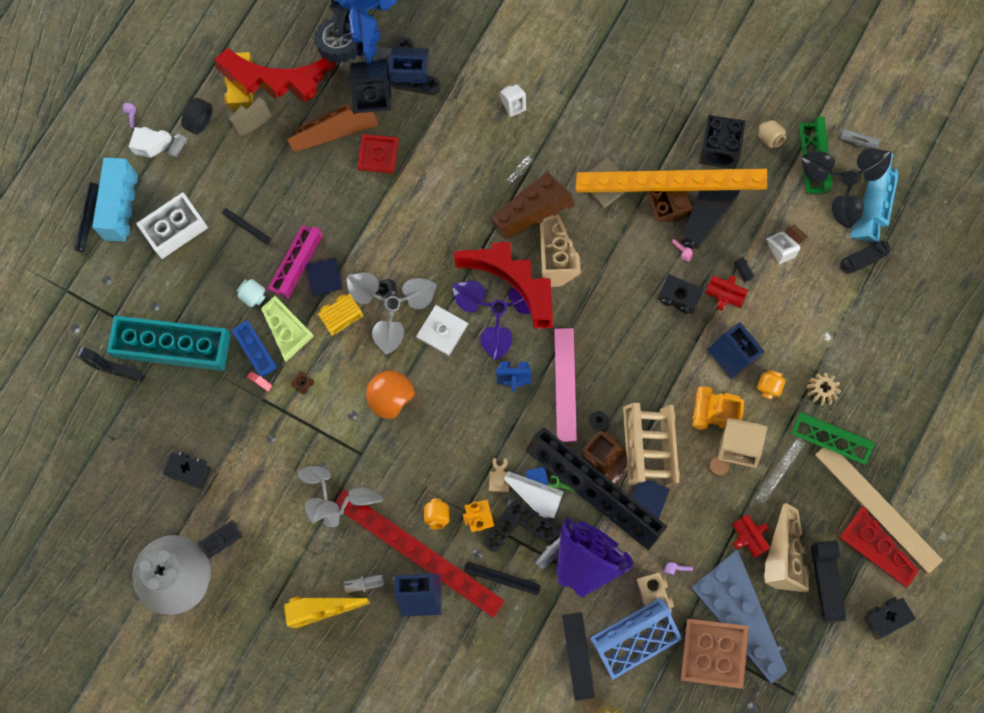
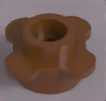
M300 372L291 382L293 388H297L300 394H306L307 389L314 385V380L308 378L305 372Z

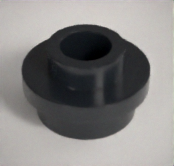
M596 411L589 418V424L594 430H604L608 426L609 419L604 412ZM598 417L603 420L600 424L595 421Z

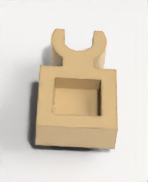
M494 458L493 467L496 471L490 472L489 492L509 493V484L504 480L508 473L504 472L508 465L507 459L504 458V464L498 466L496 464L497 460Z

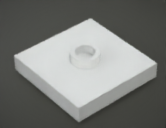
M435 305L416 338L450 356L468 327V323Z

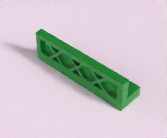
M817 117L815 123H800L799 133L802 156L808 153L806 147L809 144L813 145L816 151L829 154L825 117ZM814 128V136L810 139L805 135L804 129ZM804 173L806 195L830 192L832 188L831 174H829L825 181L820 182V188L811 189V180Z
M801 411L798 412L797 420L791 432L792 435L866 465L875 445L874 441ZM802 421L809 424L812 432L803 435L796 431ZM824 430L828 433L830 440L820 442L817 440L815 433ZM843 438L847 441L849 447L842 450L837 449L834 441ZM858 446L867 448L864 458L855 456L853 448Z

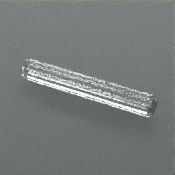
M795 439L756 495L755 501L763 505L805 446V442L802 439Z

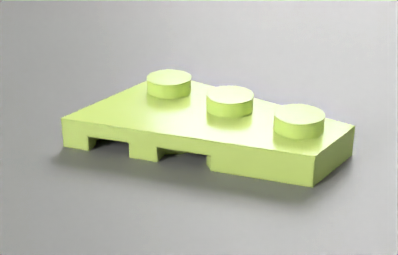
M276 296L261 308L285 362L314 337Z

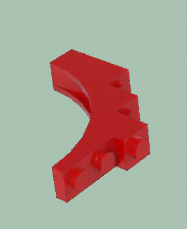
M229 48L215 58V68L246 97L250 93H255L261 86L275 100L279 96H284L289 89L303 103L316 96L317 84L323 80L327 72H332L337 67V63L334 61L328 62L326 58H322L310 65L298 68H268L249 62Z
M510 242L492 243V249L454 251L455 268H471L498 276L509 283L522 296L531 313L534 329L553 328L551 279H531L530 260L520 259L511 261Z

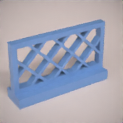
M660 597L590 639L613 680L681 641L682 637L673 621L668 606ZM667 617L664 626L657 624L658 621ZM649 628L647 636L639 635L642 630ZM655 629L662 630L659 638L652 637ZM667 631L674 632L675 636L668 640L664 639ZM632 638L629 646L622 645L623 641ZM637 639L644 640L641 648L634 647ZM650 641L657 642L653 649H647ZM614 648L611 656L604 655V652ZM620 649L627 650L624 658L617 657ZM632 651L639 652L637 658L634 660L629 659ZM614 662L622 663L620 668L612 671Z

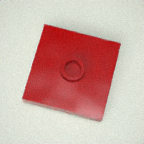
M362 134L357 166L358 171L394 174L399 138Z

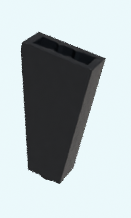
M740 190L699 191L680 243L690 249H699L736 202Z

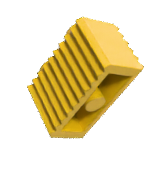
M351 294L339 296L336 299L337 302L331 306L329 304L323 306L320 309L321 312L318 313L331 336H334V334H337L364 316Z

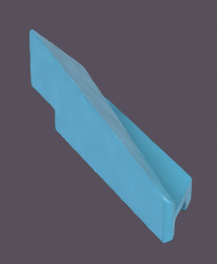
M891 162L886 173L880 179L868 182L862 200L864 212L853 226L850 235L852 239L874 244L879 241L880 226H889L898 180L897 169H892Z

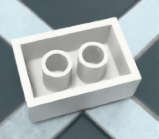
M183 192L136 223L161 259L208 228Z

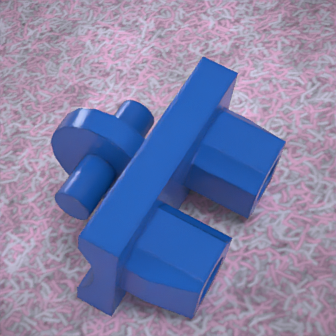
M500 362V366L496 370L497 384L512 386V392H516V386L531 384V369H529L528 362L518 363V368H511L509 362Z

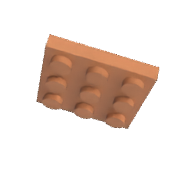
M687 619L681 681L743 689L749 626Z

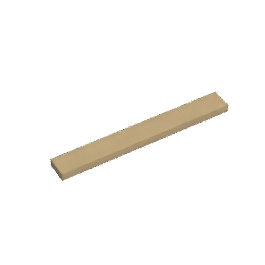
M822 448L814 455L861 506L866 508L868 513L926 574L932 572L943 561L843 455L826 448Z

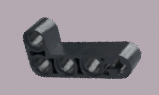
M837 540L815 542L811 545V555L823 622L846 621L837 559L840 556Z

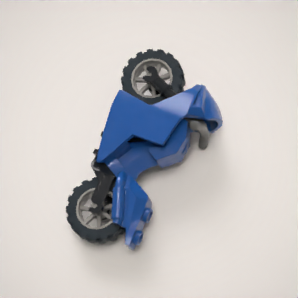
M331 0L329 8L334 13V16L331 17L332 19L324 20V23L318 26V31H315L314 40L323 59L326 58L328 62L340 63L343 61L345 63L349 59H355L356 55L362 57L364 54L366 62L371 63L372 56L376 54V43L380 40V30H378L376 20L366 12L370 9L389 10L398 0Z

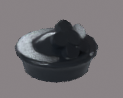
M391 279L380 281L379 290L376 292L377 295L386 299L390 296H395L397 292L396 283Z

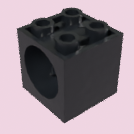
M387 60L371 61V63H351L349 82L354 113L391 110L392 91Z
M708 115L699 164L736 169L741 155L746 120Z

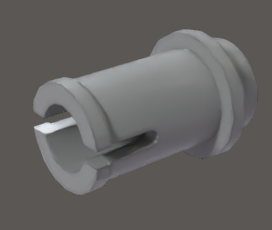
M180 134L173 137L174 141L167 151L174 158H178L183 146L187 144V138Z

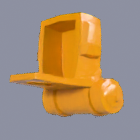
M698 387L695 396L692 427L697 430L708 429L709 424H715L719 428L725 429L728 418L742 421L744 400L740 399V396L729 393L717 395L713 393V389L710 387Z

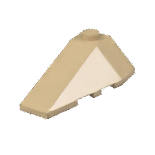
M559 214L543 219V222L540 223L542 278H550L551 287L563 286L581 274L580 256L575 251L573 242L569 239Z
M787 503L783 504L765 563V583L776 589L809 592L808 566H804L802 555L806 554L805 547H802L799 537L802 535L799 511Z

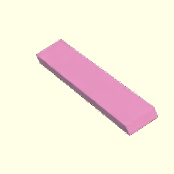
M574 328L555 329L557 438L562 442H577Z

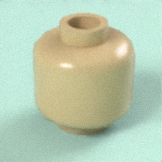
M771 120L760 125L758 138L767 147L777 148L785 142L786 130L778 122Z

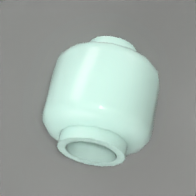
M245 279L237 289L238 298L249 307H253L255 304L259 306L266 298L263 295L265 288L253 279L248 281Z

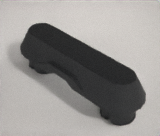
M878 241L844 258L840 263V268L847 274L863 269L887 256L890 252V245L887 241Z

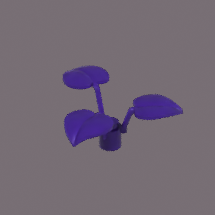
M477 281L454 283L453 295L456 303L462 310L475 312L479 304L491 307V313L496 317V328H486L481 334L480 341L483 349L494 360L500 359L507 353L512 344L510 329L507 327L499 328L500 317L505 314L507 307L513 305L517 312L529 314L530 311L526 302L513 287L508 293V297L512 301L511 303H505L502 300H495L493 303L482 302L486 294L482 284Z

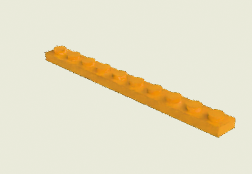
M767 169L577 172L576 175L577 193L767 189Z

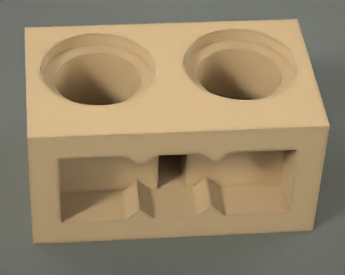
M659 572L636 579L643 607L661 597L670 612H672L671 608L674 607L671 596H667L665 588H668L665 576L661 577ZM648 581H655L658 584V589L656 591L649 590L647 587Z

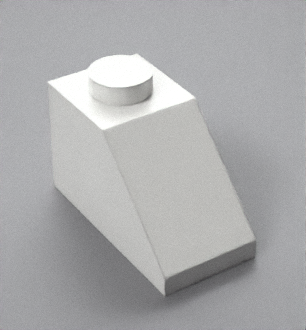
M517 84L507 86L500 91L501 101L509 117L526 111V94Z

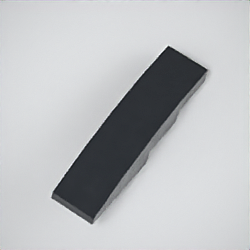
M582 612L562 615L574 699L576 701L595 698Z

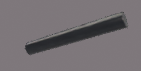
M227 208L223 210L222 214L264 243L267 244L270 241V237Z

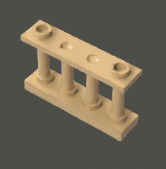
M631 403L624 406L628 484L636 485L645 482V477L665 478V486L679 483L680 472L678 470L674 406L669 405L661 408L660 412L641 411L640 403ZM641 419L661 420V431L642 430ZM643 438L662 439L663 451L644 450ZM644 458L663 459L664 470L645 469Z

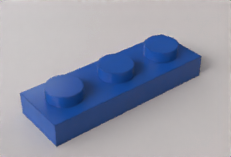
M248 320L232 329L238 342L261 377L278 368Z

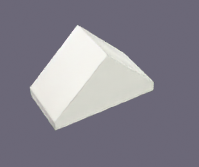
M783 231L766 238L778 264L795 258L801 249L800 245Z

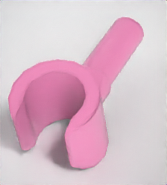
M673 239L672 243L682 251L680 257L684 261L689 262L693 257L692 250L688 247L685 248L677 240Z

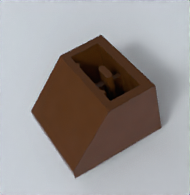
M646 191L656 221L675 222L690 217L692 207L686 191Z

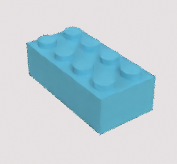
M103 159L92 227L103 240L126 242V237L130 233V226L128 224L129 218H132L133 211L131 205L132 201L135 200L134 186L137 184L138 175L126 159Z

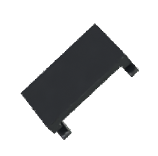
M231 520L199 541L198 544L208 559L242 538L243 533L238 529L235 520Z

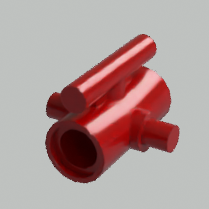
M713 275L705 294L716 298L718 302L716 309L722 311L728 304L741 309L749 290L734 284L736 281L734 276H729L726 281Z
M748 514L732 524L739 535L738 540L732 543L736 550L741 547H747L753 558H756L770 549V546L763 537L764 533L769 530L767 524L764 523L761 526H756Z

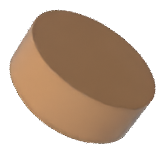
M718 456L714 457L709 464V469L715 476L725 475L730 468L729 462L718 460Z

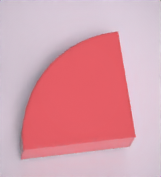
M250 372L246 377L266 391H269L272 387L269 382L253 372Z

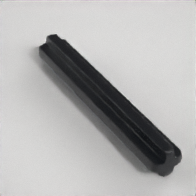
M88 183L74 244V250L83 253L86 248L99 189L97 183Z
M466 562L464 572L534 595H538L541 589L539 584L471 562Z

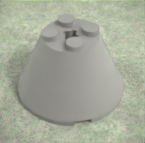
M177 535L158 538L148 544L137 557L132 573L133 587L139 600L154 612L165 615L186 612L196 606L206 594L209 581H211L210 561L200 545L189 538Z

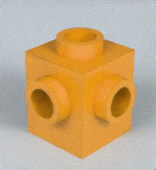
M488 500L464 505L466 513L463 514L466 526L470 525L471 532L494 527Z

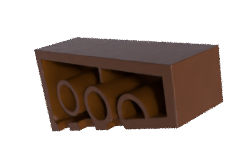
M547 171L493 214L490 219L494 229L507 240L527 230V227L543 222V219L551 215L555 216L561 210L567 207L569 209L575 205L571 193Z

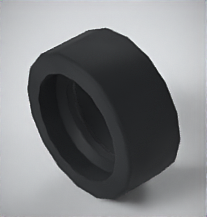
M196 97L192 99L182 115L181 125L183 129L196 135L202 133L210 122L213 112L212 105L201 98Z

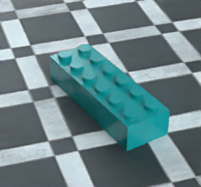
M114 316L107 353L113 358L224 371L231 334L225 328Z

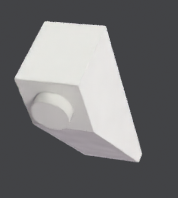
M508 471L504 480L529 506L544 518H554L564 492Z

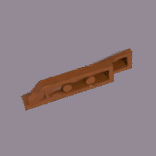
M347 103L298 127L295 130L296 134L288 137L287 140L292 150L297 152L376 127L378 122L373 112L354 113V109L351 110Z

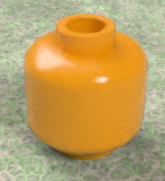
M771 370L763 372L757 385V389L762 392L761 396L773 399V396H781L785 385V379L782 377L783 374Z
M432 499L424 506V522L429 528L434 530L443 529L449 523V506L447 503L442 502L441 499Z

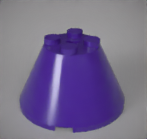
M569 518L562 524L556 569L559 577L557 581L560 585L564 587L569 586L574 589L577 595L585 597L586 594L594 592L631 570L633 567L632 558L626 551L623 554L617 548L619 544L615 540L588 523L580 520L578 523L572 522L573 519Z

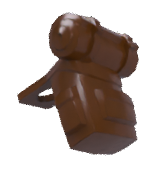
M600 430L582 450L584 458L593 467H599L604 472V476L614 484H617L627 473L626 450L618 445V440L608 432Z

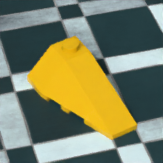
M300 596L289 599L290 603L284 604L286 624L288 627L295 629L368 605L370 601L367 598L301 599Z

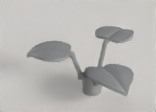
M362 272L347 276L348 291L357 303L368 304L372 297L384 301V307L389 312L388 322L379 321L376 323L372 330V337L376 345L385 354L393 352L400 345L404 337L402 324L400 322H392L393 312L399 309L400 302L408 300L410 307L423 309L430 304L437 287L430 280L414 278L408 280L402 287L405 297L398 299L396 296H390L386 299L375 294L379 290V282L374 275Z
M308 466L298 471V478L302 482L309 484L320 482L322 484L324 500L313 498L305 503V512L312 523L324 518L323 524L325 526L336 527L339 525L340 515L344 514V509L349 501L354 505H369L383 501V498L374 490L366 487H357L349 491V496L346 497L340 509L336 503L327 499L324 480L331 478V473L328 469L321 466Z

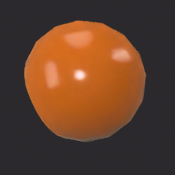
M390 370L376 374L367 385L366 390L368 407L374 414L387 419H395L404 405L415 396V390L411 381L400 372Z

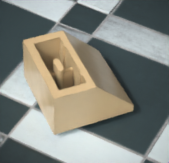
M728 418L720 441L718 460L757 468L768 426Z

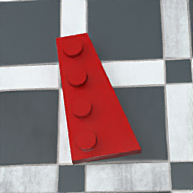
M864 506L860 508L839 537L840 540L905 588L909 586L919 572L906 555L896 547L889 535L887 536L880 528L877 521L868 514Z

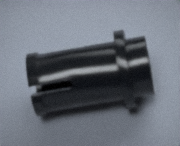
M742 257L734 262V268H737L745 283L753 279L755 275H753L747 264L748 260Z

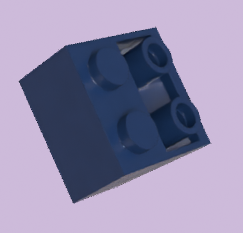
M393 47L389 61L391 82L427 83L429 48Z
M741 322L725 332L707 349L731 380L759 360L765 352Z
M440 574L395 575V597L402 617L442 615Z

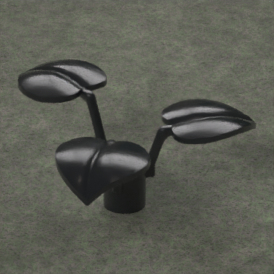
M876 148L863 150L857 158V166L861 169L860 171L856 169H851L847 172L832 171L835 160L830 154L822 151L809 152L803 155L801 159L806 177L813 182H823L828 178L829 174L843 176V182L848 185L845 197L837 196L833 200L832 213L841 225L851 228L864 212L863 201L858 196H849L853 185L860 181L862 173L868 181L880 179L889 168L892 152Z

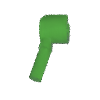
M550 477L553 480H557L555 485L548 484L550 487L555 489L563 488L575 492L567 484L560 482L558 477Z

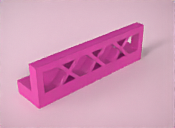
M304 225L301 226L268 287L269 291L289 299L323 236L319 228L313 226L311 229ZM306 231L309 235L303 243L301 237ZM301 248L297 257L294 259V250ZM292 264L288 274L285 275V267ZM284 280L279 290L274 288L278 281Z

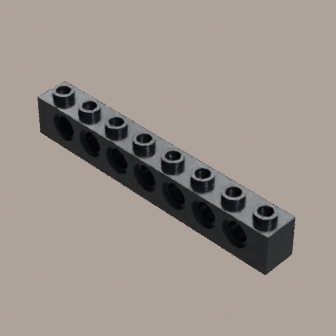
M545 427L532 438L525 451L648 551L668 527Z

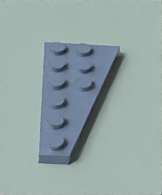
M737 549L692 586L691 589L720 623L749 626L747 656L768 682L772 684L787 672V669Z

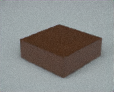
M795 224L789 226L785 231L798 244L808 238Z

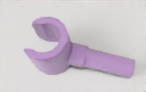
M124 103L123 112L129 113L130 129H134L136 107L131 103Z
M670 562L665 565L664 573L674 575L676 570L693 571V566H680Z

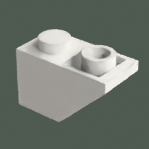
M135 127L129 148L135 155L152 158L171 147L174 140L166 131L160 130L157 132L147 127Z

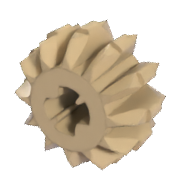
M818 373L815 375V378L809 380L811 384L807 385V389L810 392L807 395L808 397H815L812 400L813 403L819 400L820 406H823L825 402L827 405H831L832 400L836 401L838 399L836 394H840L841 390L836 387L840 385V382H833L835 376L828 378V373H824L822 377Z

